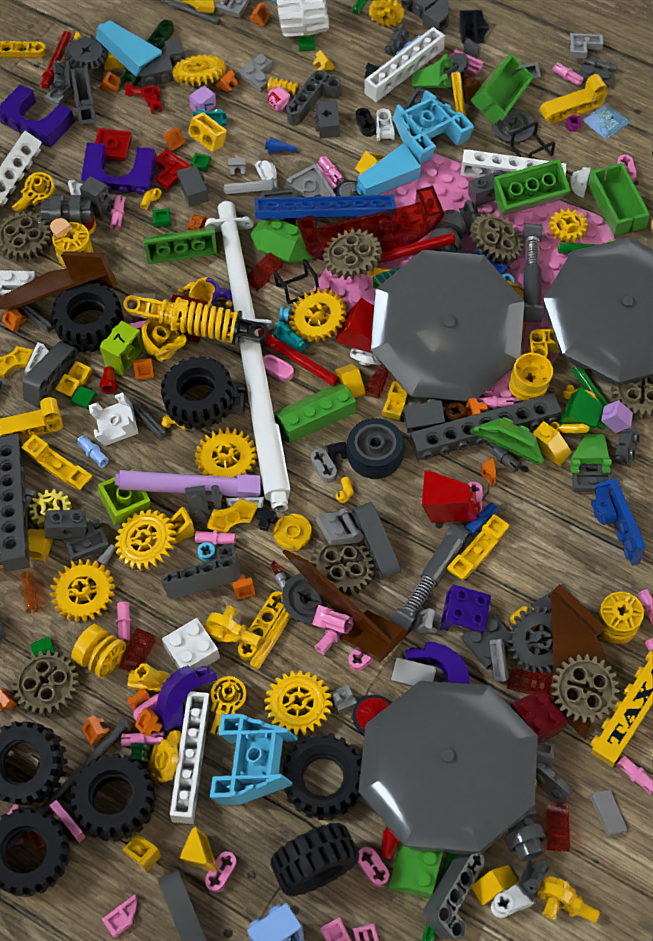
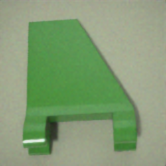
M445 54L438 62L413 73L412 87H451L452 79L448 80V75H443L444 68L452 67L453 60L448 61L449 55Z
M585 434L571 457V474L579 473L580 464H601L602 473L611 472L610 466L612 463L608 454L605 434Z

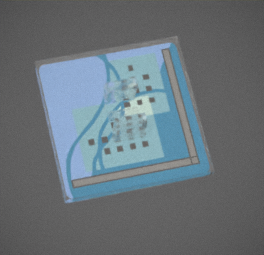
M607 102L582 120L606 140L630 123L626 117Z

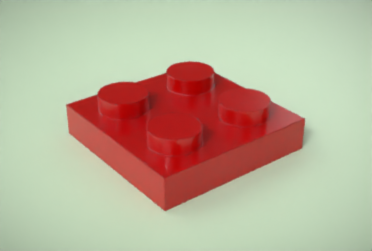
M99 128L95 143L104 144L107 150L106 160L125 162L132 140V132Z

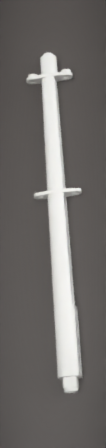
M224 201L218 205L219 219L209 218L205 223V228L214 227V231H222L234 311H243V319L261 322L267 325V329L270 330L273 327L271 320L255 319L238 230L252 228L254 225L253 220L249 216L237 218L234 203ZM261 328L255 330L254 334L256 336H259L258 331H260ZM239 338L264 497L267 501L271 502V508L274 512H283L288 509L287 499L289 498L290 485L279 425L275 423L260 342Z

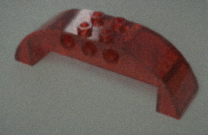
M429 186L416 190L415 204L322 227H317L313 215L296 219V224L306 251L314 258L324 261L323 254L325 253L324 248L328 247L327 242L333 243L332 237L337 239V234L344 235L345 230L350 233L351 229L354 232L361 229V233L366 230L368 235L373 233L374 238H378L381 251L383 252L421 240L439 224L444 217V210L434 187Z

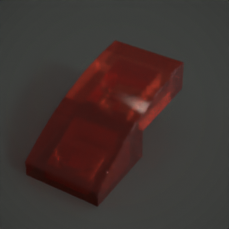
M270 252L247 275L248 283L258 291L270 281V276L273 275L274 270L278 271L283 267V262Z
M547 804V851L569 852V806Z

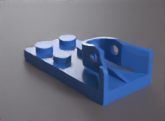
M617 478L596 484V499L591 501L595 517L602 525L614 523L617 529V538L620 543H623L626 559L630 560L632 566L640 564L646 545Z

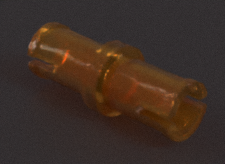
M26 572L20 574L23 588L21 595L24 597L25 612L31 613L32 605L33 613H35L39 609L36 599L38 592L34 586L33 572H28V580Z

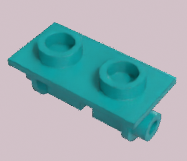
M215 109L213 112H206V110L192 112L193 117L203 112L222 127L227 125V120L223 119L227 118L226 111Z
M278 321L276 323V330L272 335H276L277 339L299 353L310 346L301 336H297L296 332L292 331L285 322Z

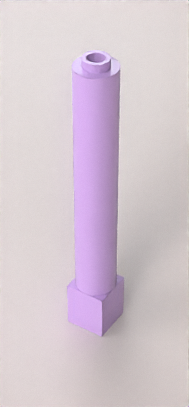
M120 470L119 474H115V485L118 486V490L186 494L185 488L205 485V490L211 491V486L218 485L222 496L235 498L260 496V476L237 474V477L234 478Z

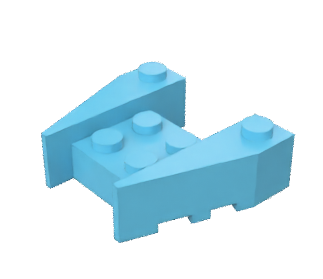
M427 90L424 91L421 103L407 110H404L398 104L393 115V121L403 144L407 145L419 165L432 159L436 146L430 140L431 138L445 132L454 144L458 146L470 139L474 129V125L461 112L456 113L450 109L451 106L447 103L444 105L436 100L437 97Z
M242 714L221 715L219 736L229 743H236L232 776H213L210 798L221 805H241L292 786V782L279 774L283 741H297L298 737L285 728L270 725Z

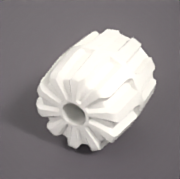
M277 0L279 20L284 37L309 36L329 30L326 0Z

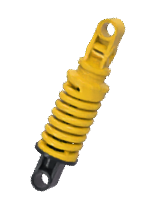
M130 295L125 298L123 303L128 314L159 321L160 325H170L171 332L180 330L181 333L188 332L190 335L195 333L196 336L202 335L204 338H216L218 341L222 339L223 342L232 343V345H236L238 338L263 342L268 337L266 325L261 322L243 319V311L241 310L231 312L230 309H226L224 314L222 307H219L218 312H216V306H212L210 311L208 304L204 305L203 309V304L198 303L196 308L194 301L188 306L189 301L180 297L176 299L175 303H172L167 299L161 302L151 298ZM131 302L138 303L135 309L128 308ZM259 328L265 331L262 336H256L254 332Z

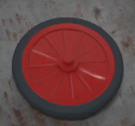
M369 695L359 700L352 714L353 723L357 730L365 735L366 723L388 707L391 702L380 695Z

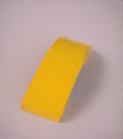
M35 434L21 447L41 467L79 491L93 477L80 466L73 465L49 448L48 443Z
M493 514L482 527V531L461 555H457L446 570L462 581L466 579L490 554L510 525Z

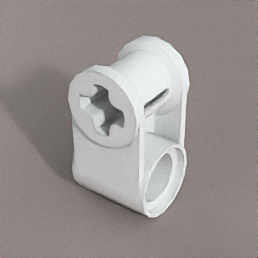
M380 109L376 113L377 142L383 139H395L391 112L388 109Z
M514 885L496 895L491 904V912L497 918H505L517 911H522L532 906L536 901L534 899L531 902ZM499 902L501 904H506V908H504L503 906L499 907Z

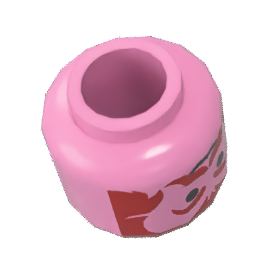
M277 87L269 91L267 100L268 104L275 111L285 112L292 100V96L284 88Z

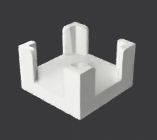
M123 392L115 395V398L119 401L115 405L104 409L98 403L89 405L90 414L97 420L99 432L96 429L94 430L95 438L104 447L139 434L132 402Z

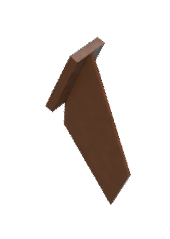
M64 251L61 256L66 269L49 271L0 296V309L13 310L80 284H85L86 282H91V284H95V282L100 283L102 287L105 285L109 288H114L118 283L105 253Z
M287 550L282 551L335 612L353 617L354 625L352 630L348 634L343 633L340 636L344 644L381 662L408 635L405 628L368 610L364 613L360 611L308 560Z
M559 584L548 595L551 599L553 676H559L555 670L557 668L563 669L561 665L563 661L569 665L568 658L572 657L576 661L578 654L582 660L586 654L589 655V660L597 656V663L606 660V655L597 638L605 627ZM574 670V678L582 680L583 673L579 670ZM595 677L593 680L596 687L600 685L601 678ZM567 681L568 685L583 688V693L587 691L598 693L597 691L587 689V684L578 686L571 681ZM574 690L567 691V697L570 700H576V692ZM588 697L587 704L594 708L596 699ZM560 703L556 704L558 709H560L562 705ZM564 709L560 712L565 717L567 711ZM572 714L567 718L565 717L568 724L586 740L590 726L589 719L587 718L586 722L582 723L581 717L575 722L573 721Z

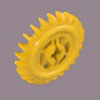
M197 55L191 56V58L187 57L185 60L178 62L173 67L172 73L174 80L177 83L180 81L181 85L184 80L186 86H188L189 81H191L192 86H194V82H197L199 86L201 82H205L207 85V79H210L213 83V77L218 81L219 76L222 78L225 75L226 65L217 56Z
M318 287L316 294L312 289H310V296L304 292L305 299L298 296L300 304L293 302L296 309L290 308L291 313L294 314L289 315L290 320H292L289 321L292 331H295L296 335L301 336L304 340L308 339L309 342H312L314 339L316 342H319L320 338L325 341L326 336L333 337L332 333L337 334V328L343 327L341 323L346 321L344 316L347 315L345 310L347 306L344 304V299L340 298L339 293L335 294L332 289L329 293L326 287L322 293Z
M228 427L225 433L219 428V435H216L212 430V438L205 435L206 442L200 440L202 447H196L199 453H195L197 458L195 463L198 465V470L204 476L236 478L237 474L248 475L247 472L253 471L251 466L256 465L257 448L254 446V441L251 440L249 442V435L244 438L243 431L237 435L236 428H234L232 434Z
M149 509L146 513L144 510H141L140 515L134 513L133 518L128 517V522L121 524L123 529H118L117 531L120 535L115 538L118 541L115 544V547L118 549L116 554L120 556V561L124 562L125 566H130L133 570H136V566L140 571H143V566L150 570L151 563L158 568L157 560L165 563L162 556L170 557L167 549L174 550L170 543L177 542L171 537L177 535L174 530H171L175 529V525L171 523L172 520L165 513L160 514L158 510L153 512ZM155 528L157 532L152 533V529ZM139 545V548H138V550L136 551V550L133 548V546Z
M79 559L78 566L71 561V569L64 565L66 572L58 571L61 578H53L57 585H50V587L56 592H51L50 596L56 599L51 600V603L58 605L55 607V610L61 611L60 615L62 617L67 615L69 621L74 618L75 622H79L82 618L84 622H87L88 617L94 620L95 614L101 616V610H108L106 604H112V600L109 597L115 596V593L111 591L115 589V585L111 584L114 578L112 576L109 577V570L104 572L105 566L103 564L98 568L97 561H94L92 566L89 559H87L85 565ZM93 580L96 585L90 586L89 583ZM93 594H96L95 597H94V599H93V600H90V598L92 597V595H93ZM70 597H76L75 603L72 602ZM89 600V603L79 604L80 601Z
M299 670L297 675H295L294 671H290V676L283 673V679L276 678L277 685L270 684L272 690L266 691V695L269 698H266L264 703L270 704L265 707V712L270 711L267 719L274 718L272 725L279 724V727L286 728L290 732L294 730L296 737L299 730L302 731L304 736H306L307 729L314 734V725L321 729L320 720L325 723L327 722L324 714L331 715V711L327 708L333 706V703L328 701V699L332 698V695L326 693L329 691V687L323 686L324 680L317 681L318 675L310 677L309 671L305 675L302 674V670ZM298 689V692H294L291 695L288 694L291 690ZM300 689H304L308 691V693L304 694L300 692ZM284 697L289 699V702L283 705ZM313 700V707H308V702Z

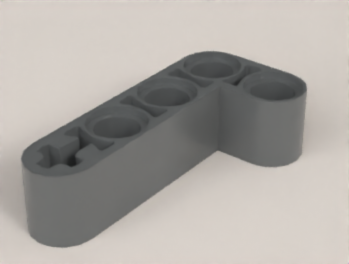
M322 70L313 72L286 108L288 124L293 126L299 125L322 95L331 99L339 98L341 95L340 78Z
M59 341L25 376L23 381L24 401L40 407V401L49 396L48 388L76 359L78 348Z
M369 502L352 509L350 512L351 519L364 535L363 539L371 558H373L380 578L383 580L401 573L400 565L373 503Z
M232 544L221 546L217 551L218 559L163 575L161 582L167 597L174 599L237 581L241 577V567L234 546Z
M481 852L474 855L456 854L424 907V920L440 938L460 940L465 936L466 926L457 914V911L483 868L484 856Z
M176 869L158 877L159 886L181 941H207L179 870Z

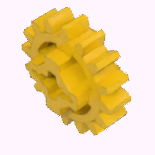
M373 0L372 4H370L369 16L372 17V21L376 20V24L381 23L382 27L384 25L390 27L391 24L396 26L397 23L400 24L401 20H403L404 8H402V3L397 4V0Z
M567 208V211L564 212L563 209H560V213L554 212V216H551L548 228L550 229V234H554V239L560 238V242L566 240V243L572 240L573 243H576L577 239L582 240V237L586 235L587 219L582 218V213L576 214L577 210L570 212V209Z

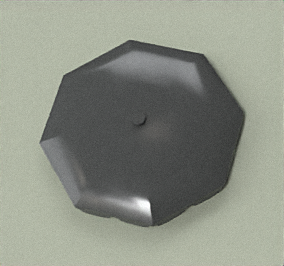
M628 237L571 251L543 299L544 310L550 326L553 327V335L559 352L570 363L582 369H590L594 375L612 384L624 385L642 380L647 376L653 377V249Z
M422 250L376 288L371 351L383 367L392 374L401 388L411 397L428 400L442 399L452 402H468L469 398L477 399L510 372L517 358L521 356L524 300L484 255Z
M419 681L366 723L359 794L371 810L383 820L394 837L405 847L417 851L437 852L438 850H445L448 853L474 855L492 846L503 836L508 828L518 824L535 806L538 735L490 685Z

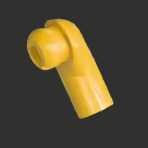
M154 188L147 191L143 196L140 207L147 210L150 202L161 197V190Z
M169 415L162 418L161 425L164 428H170L171 424H176ZM183 425V426H179V427L182 428L184 431L187 430V428H185L184 425Z
M343 477L341 479L343 489L339 491L340 493H336V499L340 503L347 502L354 494L350 477Z

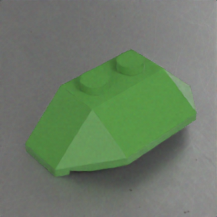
M277 218L259 221L251 232V238L257 251L287 263L302 262L303 259L313 261L320 250V245L305 229Z
M506 417L481 424L470 430V433L536 465H540L544 461L536 437L530 433L531 430L524 426L518 427L514 425L513 421Z

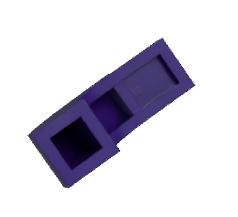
M425 642V649L413 647L405 650V659L439 668L446 676L447 683L470 684L469 673L465 663L451 648L436 642Z
M187 665L174 672L166 680L160 690L156 705V712L159 717L158 722L163 724L162 727L166 731L183 725V703L186 696L194 688L218 680L216 672L208 666H201L193 670Z

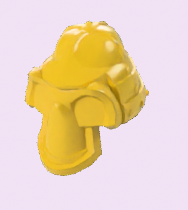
M148 320L141 327L142 340L146 352L155 356L160 362L170 359L178 349L186 345V336L184 334L180 335L178 331L171 332L170 325H160L159 321Z

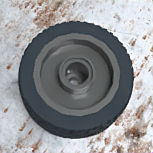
M369 418L356 424L350 431L347 439V457L350 466L355 472L366 478L382 479L392 475L401 465L404 455V440L396 425L381 418Z

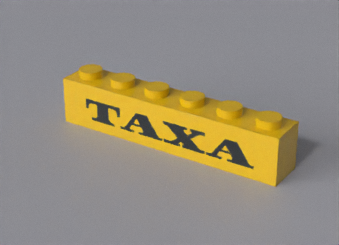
M652 649L645 658L648 661L645 667L640 666L634 675L637 678L635 683H629L623 693L626 697L622 702L618 700L615 708L612 710L615 714L611 719L607 717L601 727L604 729L601 736L596 735L590 744L593 747L591 754L611 767L614 766L653 704Z

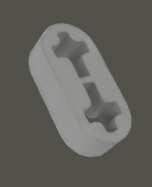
M322 449L314 450L311 453V464L321 480L325 483L335 481L337 469L327 452ZM317 456H319L320 458H322V460H323V463H322V464H321V462H320L319 459H316ZM325 468L329 473L332 472V475L325 474Z

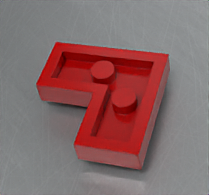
M165 149L156 158V164L164 169L155 178L156 182L170 190L178 182L176 171L191 167V165Z

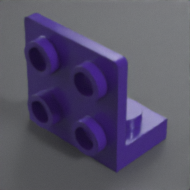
M453 584L446 593L440 629L448 631L452 625L484 633L491 595Z

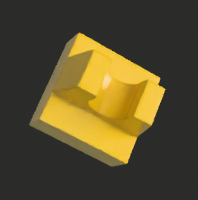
M321 50L315 54L317 58L313 64L318 68L317 70L326 72L327 70L332 71L335 68V65Z

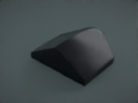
M463 10L459 12V32L462 44L467 39L475 43H483L489 34V22L482 10Z

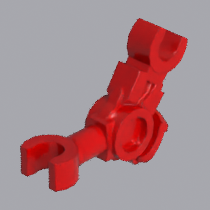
M130 83L125 84V95L129 97L133 96V94L141 95V98H144L148 107H150L151 114H154L155 108H158L160 112L163 111L159 97H161L160 89L157 85L154 87L145 86L140 89L135 88Z

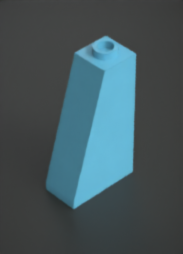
M110 20L106 23H101L97 27L96 39L136 77L140 75L141 70L162 55L160 49Z
M404 143L358 176L357 192L359 195L362 194V196L385 193L419 179L421 166Z

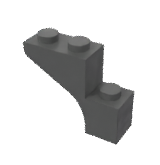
M181 38L165 41L166 49L164 54L140 71L143 87L175 81L172 66H175L181 60H185V51Z
M87 67L71 69L79 123L96 122Z

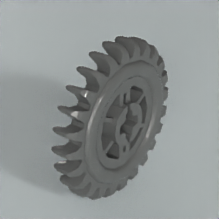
M535 606L534 611L531 607H528L527 614L525 611H520L521 618L515 616L516 624L510 623L513 631L507 632L511 636L510 639H507V643L512 644L508 651H514L511 658H518L516 664L521 665L523 663V670H528L529 668L531 673H535L537 669L539 674H543V668L546 672H551L550 666L553 667L551 610L547 613L548 607H543L541 611L540 606ZM534 625H539L536 631H532L530 628ZM528 632V633H529L528 639L525 640L526 633ZM528 647L534 648V653L529 651ZM540 649L547 650L545 653L538 655Z

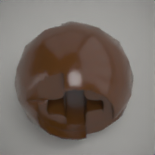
M449 403L444 409V418L446 422L467 417V410L461 403Z

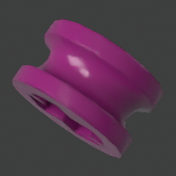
M577 115L568 116L566 129L571 132L578 131L581 127V118Z

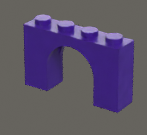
M20 84L0 104V123L6 124L13 130L21 133L27 131L40 140L42 145L51 148L74 124L73 111L58 104L47 117L41 120L25 119L23 116L36 103L33 90Z
M87 142L81 175L82 184L91 176L106 184L108 192L118 190L122 193L136 192L137 194L144 195L147 191L152 190L157 158L154 148L137 147L133 169L125 176L111 177L104 171L107 155L104 144Z

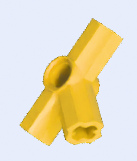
M140 664L137 669L131 670L129 673L127 687L133 690L145 689L150 694L156 695L160 693L162 686L171 675L165 671H157L148 664Z

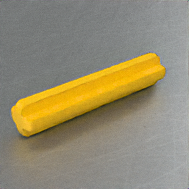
M454 72L451 74L456 113L461 112L466 116L460 72Z

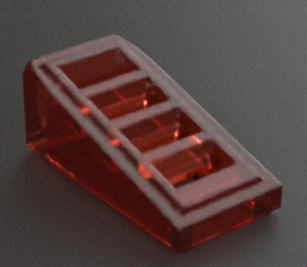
M382 364L366 384V396L377 399L381 397L389 371Z
M136 628L119 668L131 672V670L137 669L140 664H144L156 641L155 636ZM136 645L144 648L143 651L135 648ZM135 653L139 655L140 658L134 657L131 654ZM128 660H130V661H133V662L137 663V665L134 666V665H131V664H129V663H127V662H128Z
M512 669L507 689L530 695L540 690V683L542 682L545 683L544 689L549 695L552 676ZM516 676L520 677L518 685L514 684ZM524 678L528 679L527 686H523ZM532 680L537 681L535 688L531 687Z

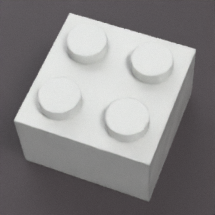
M198 618L162 638L164 648L178 669L188 665L193 670H196L198 667L208 666L220 659L218 648Z

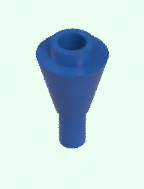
M270 137L269 140L266 139L265 150H268V153L296 152V145H289Z

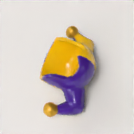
M210 277L199 278L197 281L189 282L183 288L178 289L179 295H184L185 292L190 291L189 298L208 301L210 307L217 300H226L225 306L227 308L233 306L231 290L219 287L218 283Z

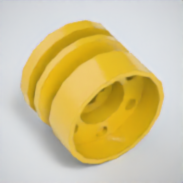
M69 222L72 230L60 238H57L54 234L52 236L58 261L65 268L66 265L61 256L64 251L94 253L88 229L77 222Z
M531 352L517 358L509 379L511 393L521 401L544 396L553 376L551 362L545 356Z
M621 591L611 593L605 597L597 615V620L605 627L600 633L604 640L620 645L634 639L644 617L642 603L637 597Z
M93 624L78 638L72 650L71 658L82 667H88L89 671L95 673L97 677L104 679L114 671L121 661L126 644L123 640L117 639L115 635L109 636L108 631L98 624Z

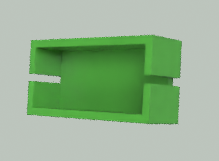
M512 53L498 63L470 100L480 111H484L483 114L493 125L506 116L534 78L525 67H522L513 75L510 74L521 65L520 61Z
M619 163L608 166L606 178L605 167L590 171L588 186L613 236L629 233L630 229L634 232L647 228L650 214L624 164Z

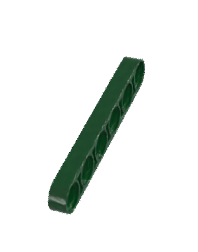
M171 20L161 21L146 42L162 50L165 46V41L169 40L174 33L173 22ZM165 26H170L169 29H163ZM163 37L161 40H156L155 38ZM126 69L120 78L122 89L125 87L124 82L128 80L132 81L130 84L136 87L141 80V76L136 77Z

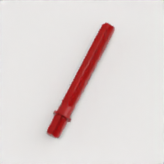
M64 30L48 67L42 74V81L40 83L42 89H49L51 83L54 82L53 63L55 61L61 62L65 53V47L68 46V42L71 39L70 31Z
M449 233L383 251L382 255H380L381 261H377L378 266L387 261L420 253L422 250H431L456 242L455 235Z
M263 329L258 331L259 336H262L265 333ZM268 333L267 339L263 341L268 348L275 349L329 385L334 386L338 383L339 378L277 339L276 335Z

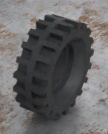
M28 721L11 722L10 726L4 725L0 727V800L10 802V804L32 805V803L43 802L45 797H51L53 795L52 790L60 788L62 785L59 782L60 777L66 776V772L63 771V765L68 764V759L63 757L66 747L60 745L59 742L62 740L60 736L54 735V730ZM19 743L32 744L40 755L38 772L33 779L26 783L13 781L6 771L8 753Z
M317 733V737L310 738L308 735L302 743L297 741L294 744L295 748L292 751H288L287 759L283 762L282 775L292 782V786L284 788L290 804L293 803L298 812L303 811L306 813V817L317 816L318 820H323V817L329 816L331 819H335L339 813L346 814L347 809L350 806L354 807L358 796H361L359 794L362 763L360 755H357L355 752V747L352 744L349 746L343 737L340 740L334 738L332 733H329V737L322 736V733ZM318 759L334 761L343 773L341 787L329 796L315 795L304 784L303 775L306 768Z

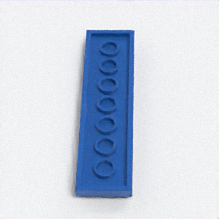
M393 195L255 198V219L268 220L269 218H277L279 220L286 218L303 219L304 217L320 219L322 217L339 218L340 216H347L348 218L365 216L371 218L378 215L383 217L396 215V204Z

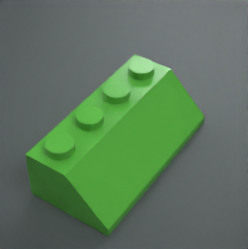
M560 159L494 177L495 201L502 216L564 199L571 192Z
M214 227L151 235L143 238L148 264L217 254Z
M337 383L273 413L288 442L291 443L356 413V400L346 386Z
M400 843L388 888L429 900L434 891L444 850H438L437 852L417 851Z

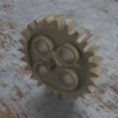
M25 211L22 212V215L16 212L15 217L9 215V220L4 218V224L0 223V252L2 251L3 256L7 255L8 259L14 256L15 261L19 257H21L22 261L25 260V257L31 260L32 255L38 257L37 253H44L43 248L48 249L47 243H51L52 231L50 225L44 223L38 213L33 216L31 211L28 215L25 214Z
M487 212L486 215L481 214L480 217L478 216L471 224L469 231L471 232L470 237L474 239L472 243L477 244L475 249H480L481 255L485 253L487 259L491 257L492 262L498 260L499 264L503 261L505 264L509 261L512 263L518 259L525 246L522 244L524 240L520 238L522 233L517 232L518 227H513V222L508 223V218L502 219V215L496 217L495 213L490 215Z
M351 229L350 233L345 230L344 235L337 234V239L332 237L333 243L327 242L328 247L324 248L325 253L323 254L324 263L327 270L331 271L332 275L336 274L337 278L343 275L344 280L348 276L353 280L354 276L357 275L360 279L362 273L367 276V271L373 272V266H378L377 261H381L380 255H382L380 242H378L377 237L374 238L373 233L368 235L367 230L361 233V229L357 232Z
M647 376L643 378V404H640L641 380L624 385L612 384L611 392L613 393L611 397L616 398L615 401L619 400L632 411L633 418L636 414H639L640 419H642L643 415L650 419L651 414H653V401L649 400L653 399V377Z
M325 539L324 544L319 543L318 547L314 549L310 559L311 564L344 595L345 592H348L352 596L354 591L359 594L361 589L365 590L374 574V565L371 564L373 558H367L369 551L363 552L364 546L358 548L357 542L330 546Z
M50 650L47 651L46 655L39 651V657L31 654L32 660L30 661L25 658V666L18 665L21 671L14 672L15 677L18 679L12 680L13 685H15L12 691L16 693L14 698L16 701L19 700L18 704L20 707L25 706L26 712L32 709L33 715L40 711L42 717H44L46 711L52 716L54 709L60 713V706L68 708L66 701H74L71 694H78L74 687L80 686L77 681L80 677L78 673H75L77 668L75 665L72 666V660H67L65 654L60 657L58 651L52 656ZM48 667L45 672H39L41 668ZM59 677H65L62 682H56ZM30 684H36L34 688L27 689ZM46 694H52L50 699H43Z
M579 654L576 656V661L569 657V665L563 661L561 663L563 669L557 668L555 670L559 676H552L556 683L550 685L551 688L556 689L551 694V696H557L558 698L554 703L562 705L559 710L563 711L565 709L567 711L566 718L572 714L574 722L581 717L582 723H585L587 718L590 723H593L594 716L601 720V713L608 716L610 713L607 708H615L611 702L619 700L614 694L620 692L619 689L614 688L615 685L619 684V681H613L612 679L616 673L610 674L608 672L611 669V665L605 668L603 666L605 660L597 663V656L589 660L588 654L584 656L583 660ZM574 670H579L583 673L582 680L574 678ZM595 677L602 679L603 686L601 688L594 685L593 680ZM567 681H571L578 686L587 684V689L601 692L603 696H599L592 691L583 693V688L568 685ZM568 690L576 692V700H570L567 697ZM588 697L596 699L597 705L595 708L587 704Z

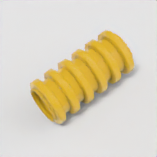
M274 77L269 78L268 91L272 88L282 87L293 97L299 91L298 82L279 80V78L274 79Z

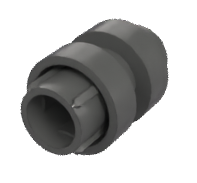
M51 195L50 199H44L41 202L42 221L44 223H52L55 219L63 218L66 221L77 222L82 225L93 221L92 200L83 199L82 195H71L70 200H64L63 195Z
M451 209L438 215L433 225V231L428 239L453 233L456 242L442 247L445 250H450L451 246H455V250H459L466 230L463 215ZM441 247L431 249L430 251H440Z
M534 807L518 824L507 829L509 834L505 837L509 852H517L520 861L534 859L545 852L542 842L546 840V835L541 824L533 823V820L537 817Z

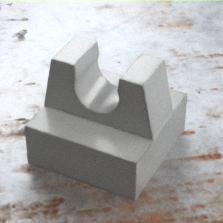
M228 158L231 176L235 175L236 169H240L241 175H245L246 158Z
M428 608L418 612L414 631L420 634L423 632L432 635L437 633V629L432 626L433 623L436 624L440 621V618L435 615L436 611Z
M349 685L330 692L332 702L338 713L350 709L357 704Z

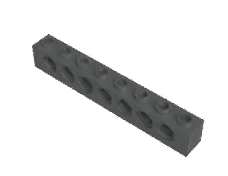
M554 393L411 432L410 443L417 461L422 459L428 460L436 455H446L454 450H464L472 445L486 443L487 440L474 434H466V432H470L472 428L506 417L512 420L513 424L518 427L524 426L531 430H536L543 421L549 425L552 422H559L562 411Z
M18 434L0 437V565L4 566L6 572L30 568L24 451L21 448L23 444Z

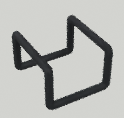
M537 121L512 133L510 147L518 157L523 156L514 147L515 134L534 125L533 135L542 147L531 151L528 158H532L533 154L544 149L550 156L554 155L555 142L553 141L546 145L537 135Z
M303 259L305 274L287 281H283L276 270L273 271L275 284L277 287L283 286L288 304L299 300L298 298L290 300L286 284L307 277L308 269L314 277L316 286L314 293H317V288L319 287L318 277L306 259Z

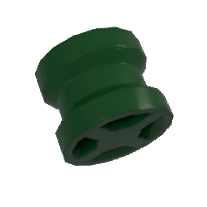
M131 743V755L129 756L132 757L133 761H139L142 766L148 765V754L151 752V746L144 743Z

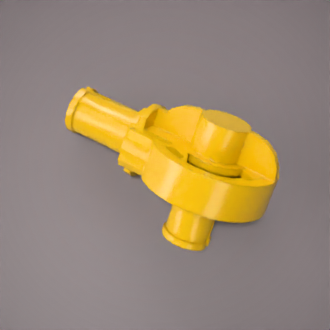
M44 172L31 174L25 182V188L20 191L23 197L12 206L13 210L20 215L29 205L36 206L42 200L50 199L51 195L55 194L56 189L51 176Z
M226 606L223 615L215 612L210 613L205 622L204 629L213 639L226 643L233 641L236 644L242 641L256 649L259 647L262 636L248 631L246 625L243 624L241 626L233 621L238 613L235 608Z
M222 677L212 686L211 700L213 704L210 711L214 713L217 703L219 704L209 732L210 734L215 735L217 727H219L217 731V736H219L221 715L229 714L232 707L231 714H236V711L241 709L246 701V688L235 677ZM237 685H239L243 691L242 700H240V693H238L237 698V692L240 691Z
M552 876L546 877L541 882L537 895L547 902L542 912L543 916L556 920L558 910L561 908L570 912L569 916L571 917L579 915L592 924L597 921L600 911L583 903L582 897L576 894V891L568 882Z

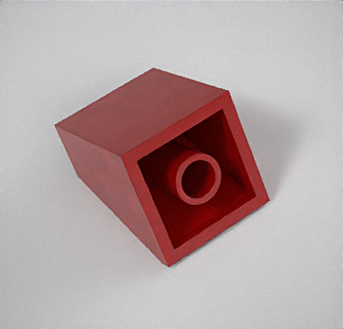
M360 298L345 316L346 321L342 323L343 327L340 328L335 342L373 354L371 351L374 305Z
M424 470L422 506L431 523L477 521V513H480L481 506L480 502L476 500V493L472 491L469 484L430 470Z

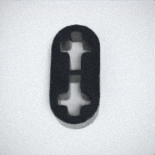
M367 108L358 109L355 117L361 134L365 137L373 136L376 132V124L370 111Z

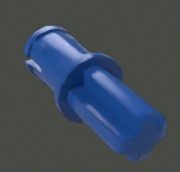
M494 503L488 504L480 514L477 513V521H471L465 527L466 530L471 532L470 536L474 537L493 514L498 511V507Z

